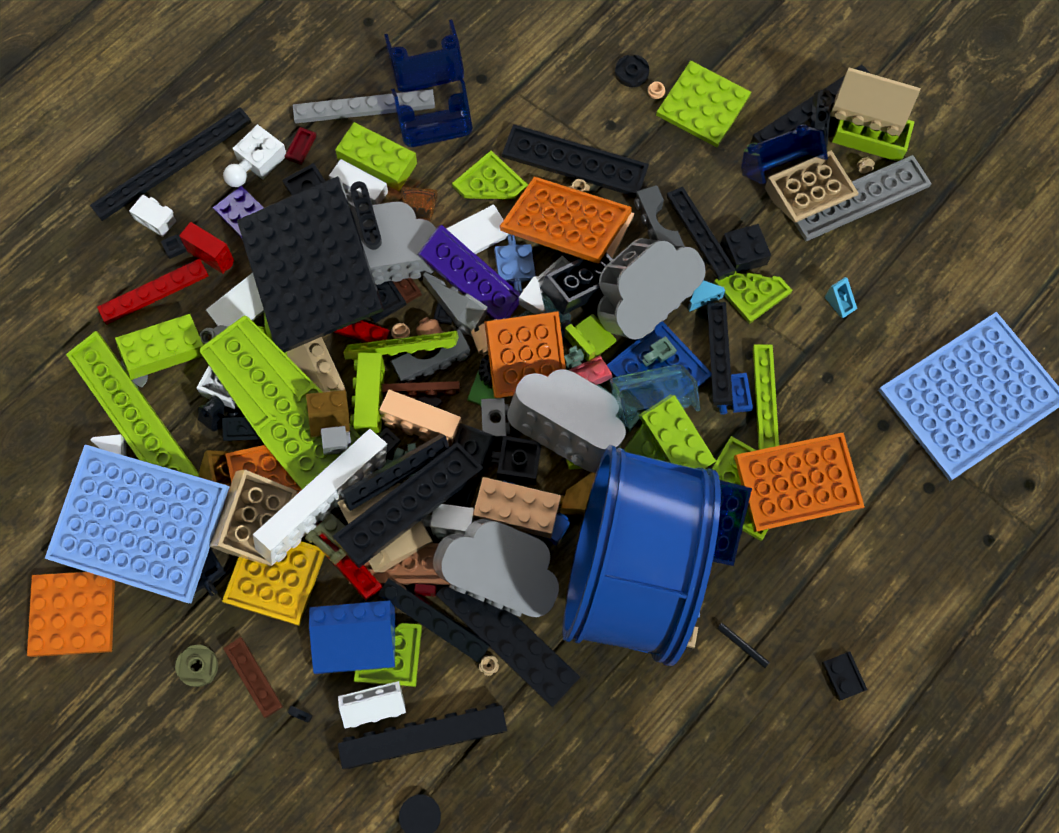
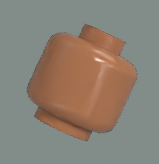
M429 317L420 320V325L416 328L418 336L443 333L436 319L430 320Z

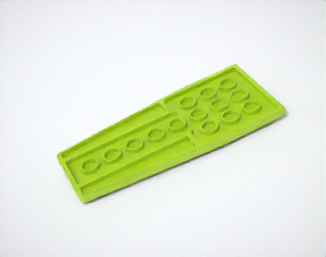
M242 316L200 348L201 355L263 444L301 490L341 455H323L322 437H311L306 394L322 393V391L248 316ZM350 424V438L352 445L361 436L357 433V431H355V429Z

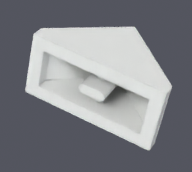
M535 276L519 296V305L534 314L545 313L538 278Z
M122 435L100 436L91 439L99 449L127 456L126 440Z

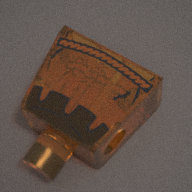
M402 187L403 203L408 204L414 210L416 219L431 221L438 197L437 190Z

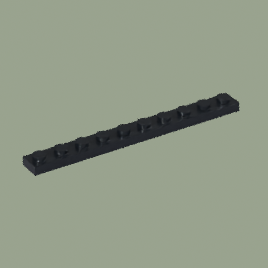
M241 107L237 108L90 205L101 221L105 220L252 123L251 119Z

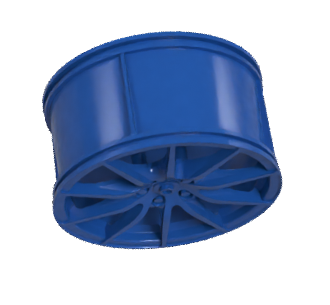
M609 445L606 448L591 488L573 559L563 617L562 634L564 641L570 642L573 640L575 643H580L582 640L646 652L652 655L654 661L662 662L667 666H673L678 662L694 630L713 562L721 503L720 479L716 470L700 467L694 469L625 452L622 448L616 450L614 445Z

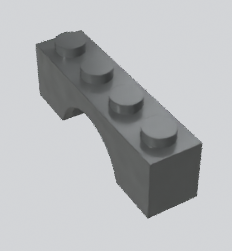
M658 186L637 191L634 204L636 209L640 210L642 214L641 220L643 225H646L648 228L649 239L667 241L672 245L685 247L678 231L665 229L656 218V214L662 209L664 202Z
M457 330L459 338L455 346L448 349L442 347L440 352L430 359H417L407 353L392 360L393 369L400 383H415L422 377L426 378L433 375L439 369H447L456 361L466 360L470 355V348L461 330Z

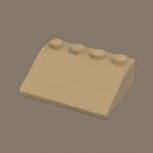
M848 68L836 95L830 116L839 120L853 122L856 125L870 127L873 130L887 132L890 135L900 136L921 88Z
M832 150L770 176L765 186V190L773 203L794 223L859 194Z
M322 337L287 351V356L322 392L346 390Z
M245 469L236 471L209 547L272 566L255 550L253 534L293 499L297 491Z
M397 483L351 511L346 507L343 499L337 503L349 524L401 485V483ZM419 521L370 559L369 563L374 572L383 573L433 541L422 521Z

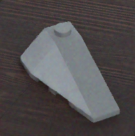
M425 272L423 274L425 286L451 317L458 329L463 334H469L472 337L471 331L474 329L476 332L479 329L478 326L485 321L487 306L469 294L461 295L455 287H446L442 280Z

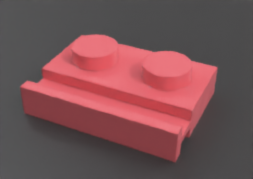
M601 355L591 359L589 362L587 361L569 369V371L578 374L595 385L613 378Z

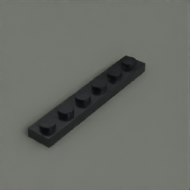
M684 187L667 193V199L718 281L735 274V268Z
M726 302L707 303L713 406L733 405Z
M441 433L342 490L341 495L346 507L351 511L418 472L449 448L446 436Z
M391 577L387 579L378 593L380 597L386 601H391L395 607L478 663L490 646L482 638Z

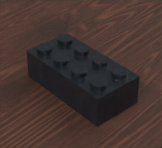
M607 252L599 264L579 258L547 274L542 283L541 290L559 312L565 315L603 295L599 285L600 274L613 259Z

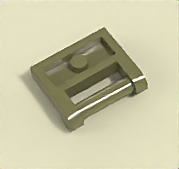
M332 513L305 537L306 540L310 543L313 542L328 555L330 561L334 564H337L346 555L332 539V536L343 529L345 525ZM323 534L340 550L335 552L319 538V535Z

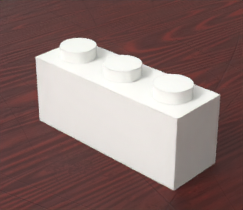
M340 159L329 175L330 179L338 176L342 181L345 192L350 194V187L354 182H364L367 186L372 205L381 204L388 193L387 183ZM358 188L359 198H363L361 189Z
M399 681L338 696L339 710L344 728L357 727L360 724L377 722L384 718L397 717L406 713Z

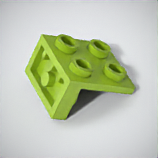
M591 314L576 327L569 324L565 328L564 337L573 347L577 346V350H582L586 362L599 356L616 342V338L603 327L594 314Z

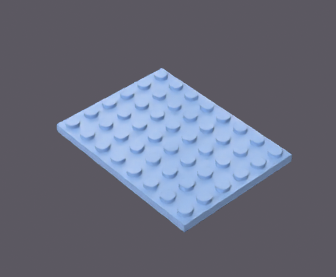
M997 312L878 390L949 481H952L1059 408V386Z
M84 445L45 559L186 603H192L210 548L209 545L216 530L230 486Z

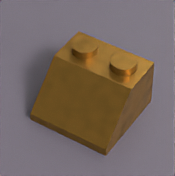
M346 390L306 394L311 437L321 436L322 428L345 426L346 432L350 431Z

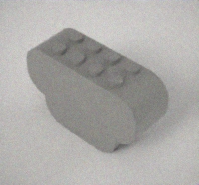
M390 202L372 205L382 239L381 246L375 250L366 247L356 209H351L375 284H382L386 281L398 282L406 278L417 279L423 276L425 272L431 274L435 271L417 254L436 228L427 220L416 219L414 210L408 204ZM369 206L359 207L361 211L369 208ZM366 220L363 223V225L365 227H371L374 222L372 220ZM372 232V233H369V234H370L371 242L374 243V242H375V238H374V235H373V232Z
M640 238L632 242L600 274L599 285L604 296L598 304L597 314L603 327L612 334L630 339H640L651 333L656 325L664 321L668 314L677 309L681 302L690 297L694 290L703 282L705 264L701 256L691 247L676 246L667 241Z
M564 369L556 370L548 377L536 373L523 377L515 389L507 412L508 421L515 429L571 461L573 464L593 473L597 472L606 448L609 445H614L617 450L620 448L626 435L624 424L616 417L619 410L616 398L578 374Z
M489 519L474 521L468 526L464 535L451 534L446 536L439 543L433 557V567L436 574L441 579L450 583V588L463 594L469 591L467 595L483 602L486 598L487 603L500 609L505 606L504 610L519 617L522 613L531 617L545 615L552 609L559 592L557 578L551 571L547 570L550 563V552L546 544L538 538L500 522Z

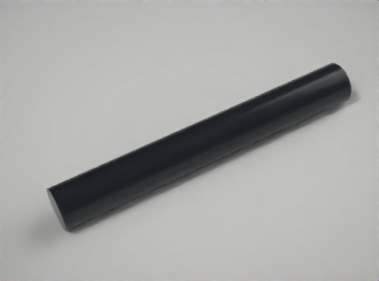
M723 623L719 625L717 629L762 667L766 668L770 662L726 625Z

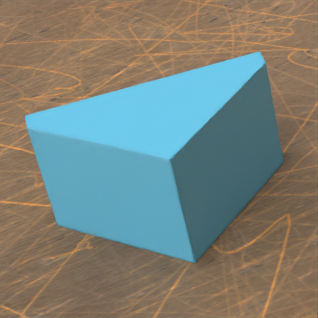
M845 277L830 287L825 299L841 318L846 317L857 309L848 278Z
M703 280L701 285L694 290L688 306L689 312L707 305V303L722 299L725 293L724 287Z

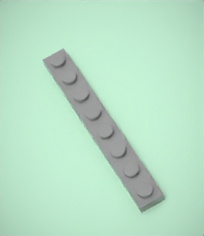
M433 89L293 104L295 123L432 109L435 108Z

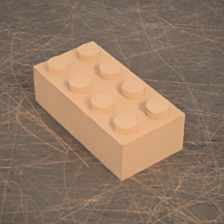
M388 390L379 409L384 425L392 429L397 427L402 429V432L412 436L415 434L420 436V439L425 442L442 433L446 436L449 447L452 446L459 425L462 423L460 416L392 390Z
M483 477L473 512L474 521L489 519L524 533L551 539L561 495Z

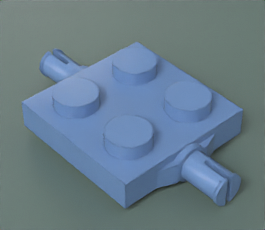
M510 234L507 236L509 245L495 246L494 249L497 274L506 282L514 284V289L522 293L521 283L531 281L535 277L531 244H516L515 236L512 235L511 237Z

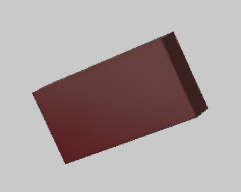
M299 127L285 154V159L302 165L316 138V133Z

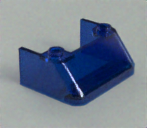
M452 19L449 20L450 35L442 39L441 50L414 56H408L407 50L403 47L391 48L388 34H384L387 54L399 91H415L459 81L464 77L459 40Z
M457 75L460 93L449 97V109L415 116L411 106L407 104L399 105L395 88L391 89L402 139L406 146L417 147L468 136L472 132L473 126L466 86L461 75Z
M799 125L796 127V130L761 143L747 145L743 153L742 175L764 184L766 183L764 171L807 154L827 160L828 155L823 131L807 127V125Z

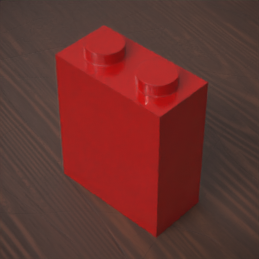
M190 222L179 235L188 253L220 273L224 274L226 270L232 267L234 258L227 244L194 223Z

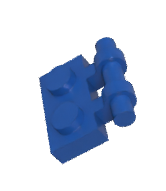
M747 373L731 374L733 405H717L720 414L728 413L727 406H732L733 413L752 411L753 405Z

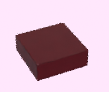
M415 584L414 591L417 595L436 596L435 585Z

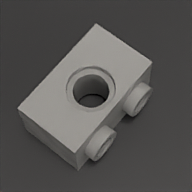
M504 398L481 399L483 431L495 435V440H503V436L510 434L509 422H505V415H507L509 409L508 404L504 403ZM493 416H499L501 421L499 423H492L490 419Z
M345 426L321 429L323 455L341 454L347 450V447L351 446L350 431L346 432Z

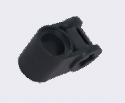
M213 395L210 397L209 402L198 408V421L213 432L217 431L222 425L225 408L223 401Z

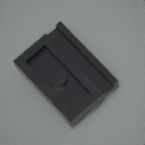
M850 651L822 662L838 701L868 690Z

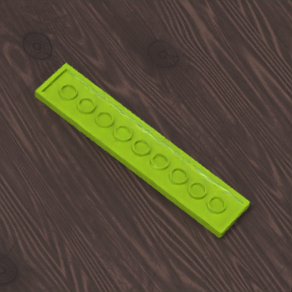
M95 331L66 354L139 460L200 477L198 471L137 385L130 379L127 371L99 332Z

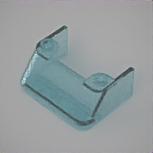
M683 365L661 367L615 377L610 380L612 395L616 398L619 405L617 414L625 427L628 426V420H632L637 415V410L650 408L669 395H675L683 409L692 405L696 411H701L697 381Z

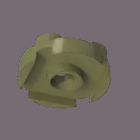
M192 645L178 656L175 670L180 680L186 685L201 687L213 681L218 671V659L216 654L208 647ZM200 660L202 668L195 672L192 664H196V661Z

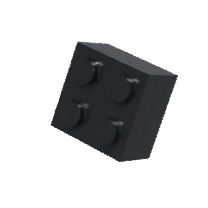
M759 224L724 233L721 246L735 268L736 273L768 264L771 253Z

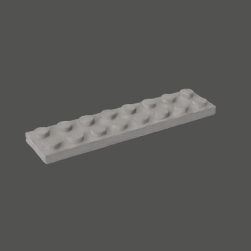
M912 155L852 181L859 193L857 196L794 224L806 242L930 187L932 183Z

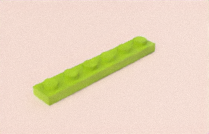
M457 331L351 344L347 345L344 357L345 359L355 360L358 359V353H382V355L388 354L393 356L400 352L414 353L417 350L424 349L425 351H431L440 347L448 349L457 344L459 337Z
M773 345L753 346L759 450L779 446Z

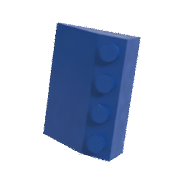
M391 601L310 607L309 632L314 674L395 667V607Z

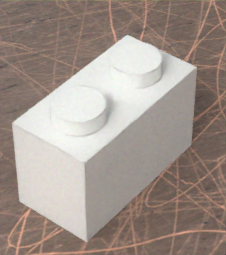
M142 195L129 210L134 220L161 237H164L176 222L173 216L174 212L167 206L162 207L159 205V202L152 197L148 198Z

